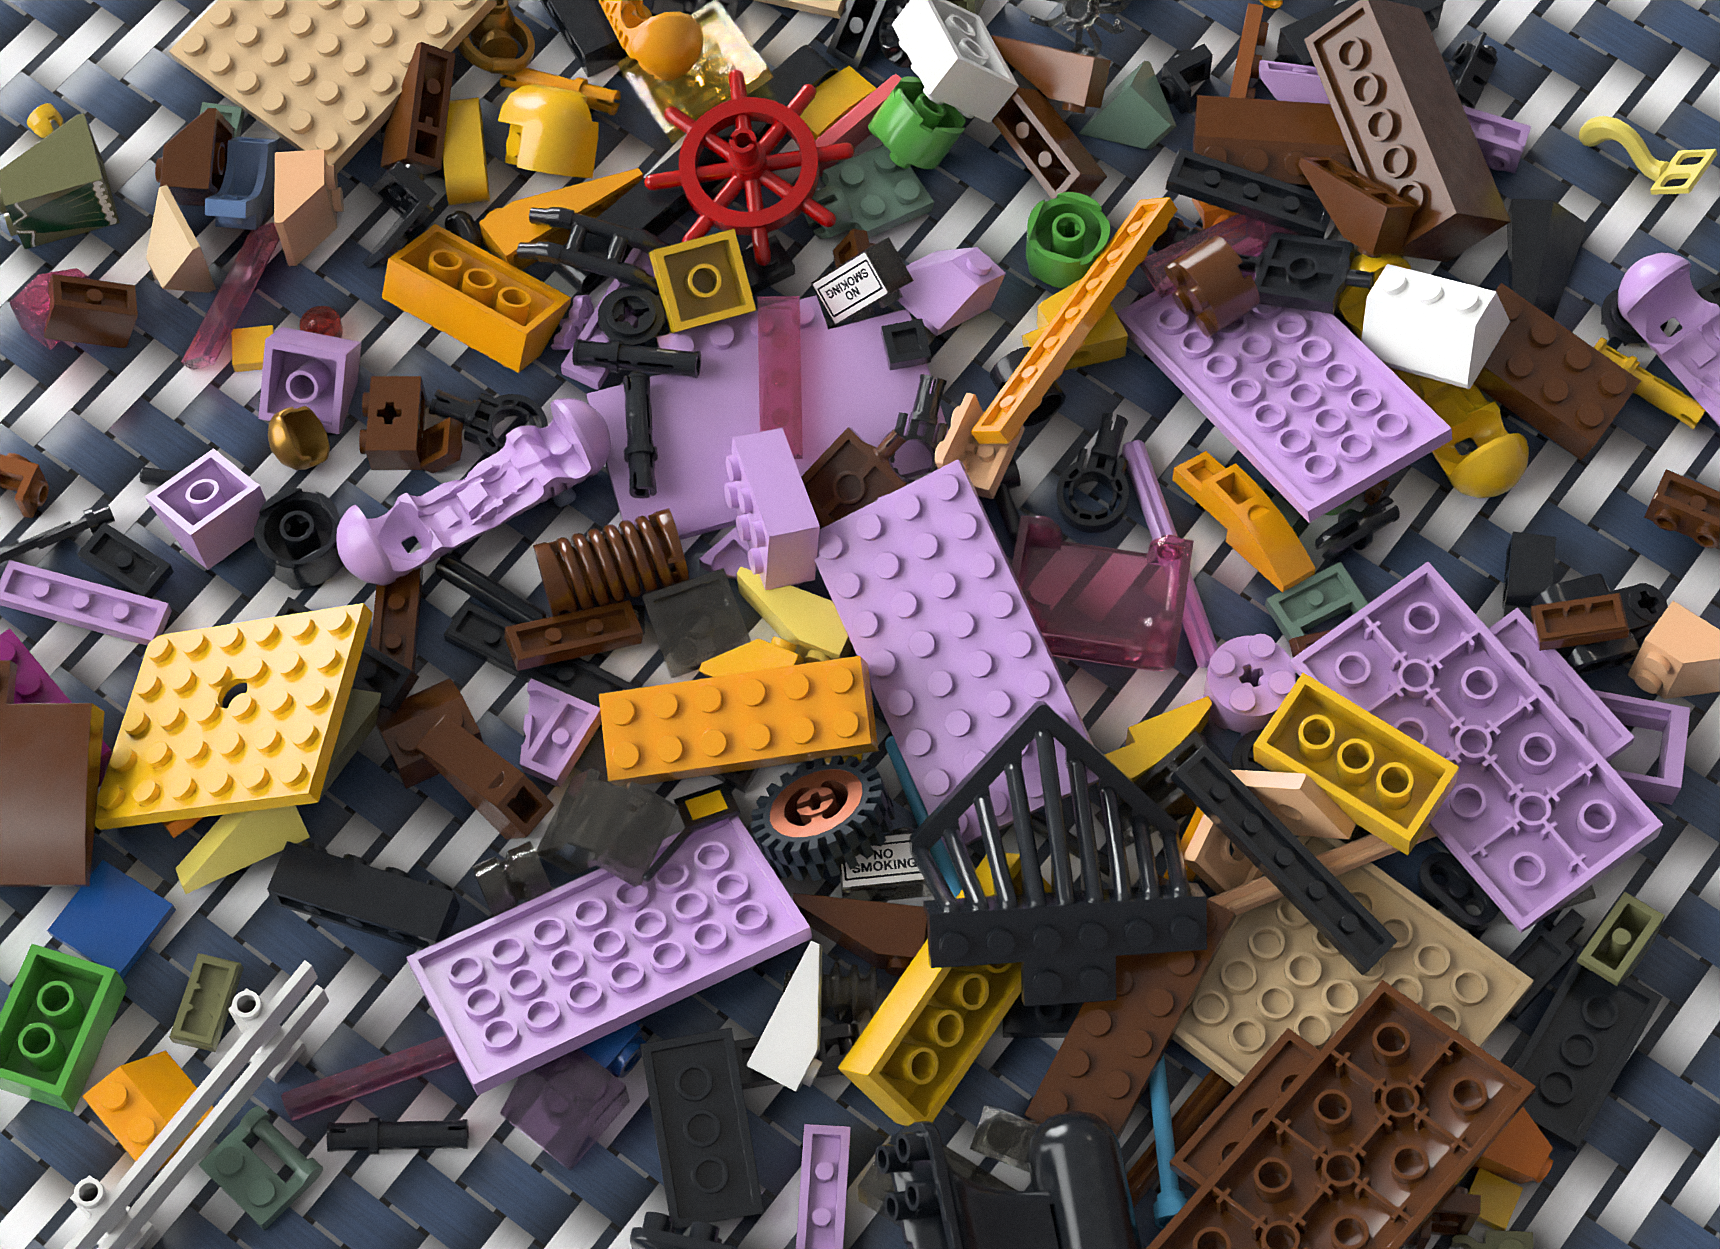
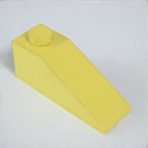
M743 567L739 568L737 581L738 591L741 596L783 640L797 645L795 653L799 654L806 663L848 657L853 645L833 601L791 585L765 590L759 574L753 575L751 570Z
M296 805L224 814L175 869L185 894H188L284 850L287 841L297 844L310 838Z

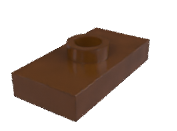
M1620 593L1531 606V617L1539 651L1629 637V627Z

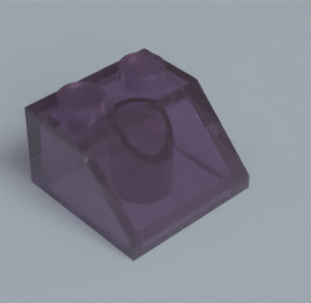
M578 1048L520 1075L500 1114L571 1171L628 1105L630 1099L627 1087L622 1081Z

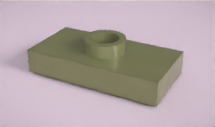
M198 953L169 1036L173 1043L216 1052L229 1014L228 1009L232 1005L244 969L241 963Z

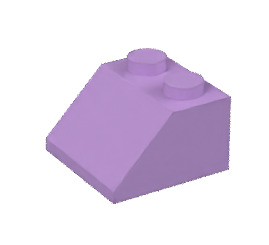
M279 328L265 339L258 419L270 421L274 414L292 406L295 409L307 406L320 419L326 432L340 434L358 382L361 342L291 328Z
M214 448L145 496L149 505L182 548L207 570L254 537V527L260 516L259 511L266 502L260 485Z

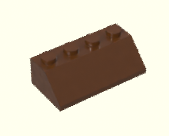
M1197 95L1193 153L1289 184L1310 185L1299 167L1301 157L1329 156L1358 173L1330 104Z

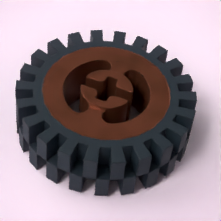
M841 755L832 756L829 765L826 764L824 758L814 759V768L809 770L805 763L796 766L799 774L794 777L787 771L780 776L783 785L778 786L771 783L766 788L769 797L760 795L756 801L758 809L752 810L751 817L753 822H750L753 835L773 871H779L780 875L785 878H789L793 874L795 880L804 881L808 872L814 881L822 879L823 870L828 869L831 877L841 874L839 868L841 864L847 863L850 870L858 866L856 856L860 854L866 859L874 854L871 844L880 847L884 844L886 838L883 833H891L893 828L891 820L895 819L893 803L875 767L872 768L871 764L866 760L860 763L858 758L849 756L844 763Z

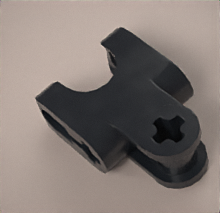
M1598 573L1551 585L1535 598L1532 605L1620 593L1629 627V637L1577 645L1568 658H1564V660L1581 677L1620 666L1637 656L1640 650L1637 640L1646 635L1649 626L1655 625L1668 608L1666 599L1661 591L1647 583H1639L1610 591L1603 575Z

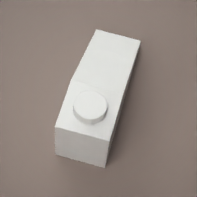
M814 941L810 942L747 1063L748 1067L794 1091H799L802 1084L810 1087L823 1063L816 1059L820 1051L822 946Z

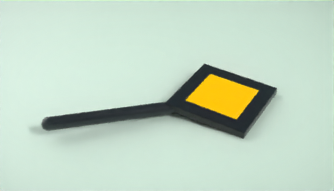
M727 782L673 799L685 828L643 875L645 882L651 881L692 834L694 829L741 814Z

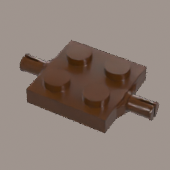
M848 427L801 476L820 529L877 501L878 497L890 494L908 485L895 472L889 460L906 442L896 430L893 429L878 447L866 443L852 428Z

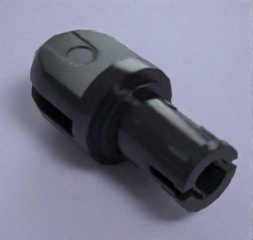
M1383 496L1379 501L1361 512L1354 509L1344 511L1339 515L1338 523L1324 531L1315 540L1316 549L1323 548L1341 536L1344 539L1322 555L1325 560L1333 561L1353 548L1356 550L1367 548L1373 542V533L1399 519L1400 511L1398 506L1396 505L1384 512L1386 507L1394 501L1388 496Z

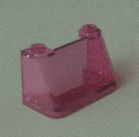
M1021 515L1012 570L1052 656L1150 671H1164L1172 668L1176 662L1194 540L1181 539L1175 535H1164L1150 543L1148 553L1062 541V529L1052 519L1045 516L1030 517Z

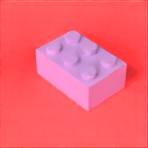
M783 428L732 437V454L726 456V468L730 483L724 484V492L728 507L730 509L735 508L738 514L736 517V527L741 541H747L750 547L748 550V560L753 575H760L765 590L815 580L816 563L814 560L817 558L820 525Z

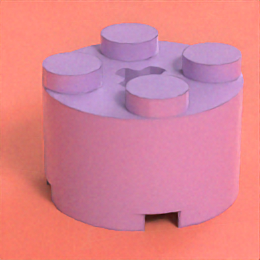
M1256 634L1254 636L1233 638L1222 644L1210 658L1203 698L1209 696L1212 702L1210 718L1216 725L1226 731L1228 728L1241 733L1240 736H1244L1250 731L1265 728L1296 682L1295 670L1290 665L1291 658L1270 636Z

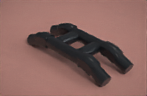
M563 207L530 209L529 221L531 224L571 229L565 248L563 245L553 242H520L517 247V255L520 259H534L539 262H549L556 265L560 263L614 278L618 282L630 286L645 288L656 296L659 295L655 277L647 274L645 270L635 265L621 262L627 244L630 245L629 247L639 249L647 254L653 250L671 246L670 244L658 239V236L636 227L633 229L575 213V210ZM587 233L611 240L605 259L581 252Z

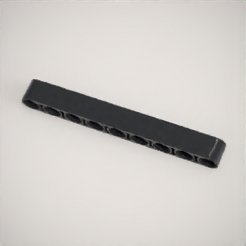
M804 45L748 90L747 97L765 98L787 106L805 84H811L816 88L839 72V70L811 46ZM751 121L752 131L757 139L756 142L761 140L772 126L771 124ZM735 124L723 129L716 135L729 143V140H733L731 134L736 130ZM705 147L701 153L698 167L727 161ZM681 148L648 175L679 170ZM644 178L598 216L597 219L633 229L634 227L640 228L659 236L691 209L692 206L686 198L683 186L651 191L645 187ZM725 179L699 184L704 192L708 194ZM587 233L581 252L605 259L611 240ZM628 244L621 263L625 262L633 249ZM552 263L553 270L582 295L591 293L609 278L560 263L558 265Z

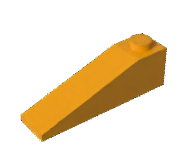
M639 168L519 199L503 208H496L489 212L483 220L479 221L483 243L492 255L523 270L538 260L520 259L517 255V247L520 242L538 243L542 241L565 245L571 229L531 224L529 221L531 208L563 207L575 210V213L597 218L643 179V173Z

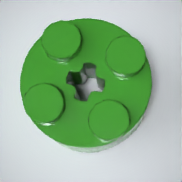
M913 76L903 77L873 116L868 129L891 151L889 154L890 158L898 166L904 169L910 168L911 165L924 169H935L965 129L962 126L965 124L966 119L955 107L947 103L939 105L930 100L923 91L924 85L921 79Z
M1063 192L1058 193L1057 198L1046 202L1045 199L1033 208L1028 218L1026 259L1029 272L1033 277L1040 279L1048 285L1066 288L1085 276L1109 243L1110 238L1109 220L1101 211L1102 207L1097 201L1081 193Z

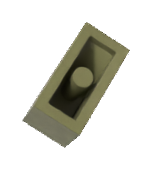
M1624 892L1582 951L1577 962L1618 986L1635 971L1655 942L1665 915Z

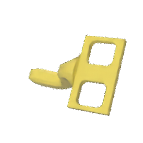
M1608 116L1589 119L1579 131L1581 143L1588 147L1596 146L1607 140H1615L1621 143L1644 176L1655 181L1650 189L1652 195L1690 193L1717 156L1716 149L1678 151L1670 162L1659 161L1651 155L1643 139L1632 127L1617 118ZM1704 157L1698 164L1680 165L1686 158ZM1688 179L1684 185L1664 187L1669 180Z

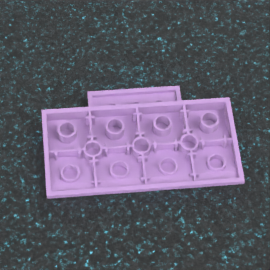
M817 295L656 337L659 348L701 352V370L698 378L659 374L650 377L653 444L658 450V459L655 461L654 468L657 487L656 495L640 499L632 497L629 493L628 462L624 460V449L627 447L624 385L621 384L586 394L588 405L600 413L609 429L611 446L605 465L622 521L630 520L634 524L635 518L638 516H646L648 518V515H652L656 511L669 508L680 540L736 525L738 514L735 508L730 509L728 507L724 492V484L730 483L726 468V456L732 454V437L783 428L799 473L802 476L848 427L852 428L866 443L878 447L883 438L895 429L898 414L902 412L908 414L904 430L905 436L909 422L908 419L913 411L920 383V374L930 376L931 374L927 364L890 371L881 336V326L911 321L910 312L904 309L828 330ZM932 381L931 388H930V392H929L930 394H931V390H932V386H933V381ZM940 406V407H939V411H938V415H937V417H938V420H937V421H938V423H945V424H946L945 418H944V415H943V412H942V409H941V406ZM937 423L936 428H935V432H934V436H933L932 443H934V439H935V435H936L938 423ZM919 424L917 435H923L925 425ZM908 440L895 452V462L892 463L893 468H897L902 476L911 478L929 473L928 470L932 465V457L925 445L918 441Z
M1429 562L1423 564L1290 660L1291 667L1299 676L1302 673L1307 674L1459 766L1457 783L1428 826L1520 933L1554 912L1656 839L1662 829L1663 824L1608 763L1631 746L1635 737L1555 649L1539 651L1534 626L1518 607L1490 628H1487Z

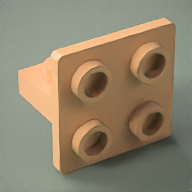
M966 393L961 405L957 406L953 411L951 427L944 441H941L936 448L935 464L940 469L959 459L963 462L977 495L993 499L1025 428L1022 425L1018 436L1010 441L1009 444H979L972 435L971 430L984 412L976 395Z

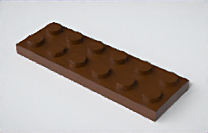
M1158 875L1160 885H1165L1168 879ZM1207 899V950L1116 956V1000L1084 1002L1024 1115L1041 1125L1050 1116L1066 1111L1076 1110L1094 1113L1112 1126L1119 1140L1236 918L1235 913Z

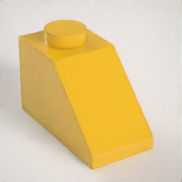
M773 636L771 643L758 638L702 662L699 672L711 678L804 664L805 660L795 653L797 645Z

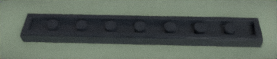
M467 600L443 634L445 641L527 683L534 679L599 708V694L639 688L580 657L517 671L504 638L505 627L514 624ZM759 768L710 776L722 782H727L728 785L745 793Z

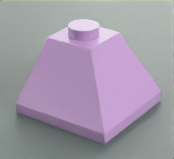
M978 247L935 251L905 266L912 280L893 290L890 294L917 319H923L924 326L937 336L990 309L1006 272Z

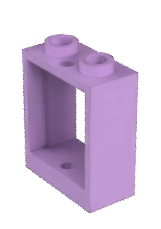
M1592 690L1623 725L1662 732L1657 777L1620 770L1615 771L1640 799L1672 805L1682 786L1690 707Z

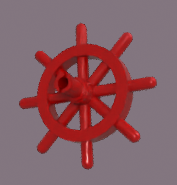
M734 69L728 76L731 100L711 108L698 118L697 121L676 107L671 106L665 109L664 118L687 134L680 150L679 170L648 175L645 178L644 185L651 191L683 186L686 198L700 217L684 235L682 242L705 237L713 226L722 231L735 229L736 235H749L752 237L755 261L759 265L765 266L771 260L768 233L786 226L802 212L824 227L829 228L835 225L836 216L812 199L819 180L820 163L852 158L855 148L850 143L822 147L816 146L812 132L800 117L816 96L817 90L813 85L805 84L791 102L785 106L765 98L747 97L744 74L739 69ZM751 121L772 125L759 142H756L757 139L752 131ZM735 124L736 130L731 134L733 140H729V143L716 135L723 129ZM786 133L795 141L799 148L797 151L770 155ZM705 147L727 161L698 167L701 153ZM801 167L799 177L794 186L771 172ZM729 179L713 200L704 192L699 184ZM761 187H766L781 197L782 200L764 209ZM745 189L748 212L728 209L740 191Z

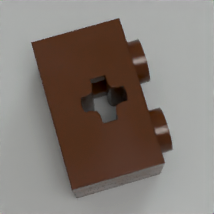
M371 376L370 392H364L362 396L363 416L368 417L367 429H361L359 435L360 453L367 455L371 470H422L420 462L427 396L421 376Z

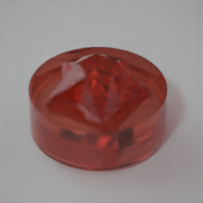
M328 306L313 307L307 310L300 319L299 326L301 331L341 338L343 334V326L339 314Z

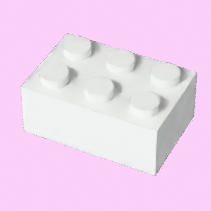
M910 0L892 23L900 39L898 42L900 47L907 53L912 62L911 69L919 76L924 85L923 91L925 95L936 104L942 105L947 103L955 107L967 118L975 116L990 123L1019 87L980 16L947 0Z

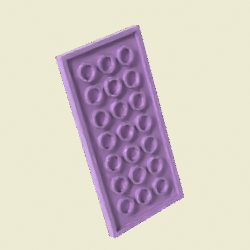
M1253 237L1233 247L1236 253L1258 256L1265 249ZM1241 271L1244 278L1251 274L1253 280H1255V273ZM1172 282L1116 312L1129 338L1309 523L1452 440V428L1333 314L1258 304L1251 311L1208 338L1199 329L1192 312L1184 314L1176 305L1172 293L1177 288Z
M957 459L820 529L817 558L814 561L857 656H861L868 664L871 688L928 815L941 804L1037 701L1046 702L1093 745L962 461ZM1053 737L1061 796L1064 799L1071 795L1069 774L1065 764V747ZM1035 739L1022 751V769L1031 814L1045 808ZM1086 767L1089 787L1099 782V777ZM1004 771L989 786L999 830L1014 823ZM972 804L958 819L960 832L966 846L982 839L976 810ZM942 836V837H941V840L943 841V843H944V845H945V847H946V849H947L946 843H945L944 838H943V836Z
M738 815L694 829L692 834L649 882L643 880V875L681 832L406 957L414 977L477 1096L812 939L809 924Z

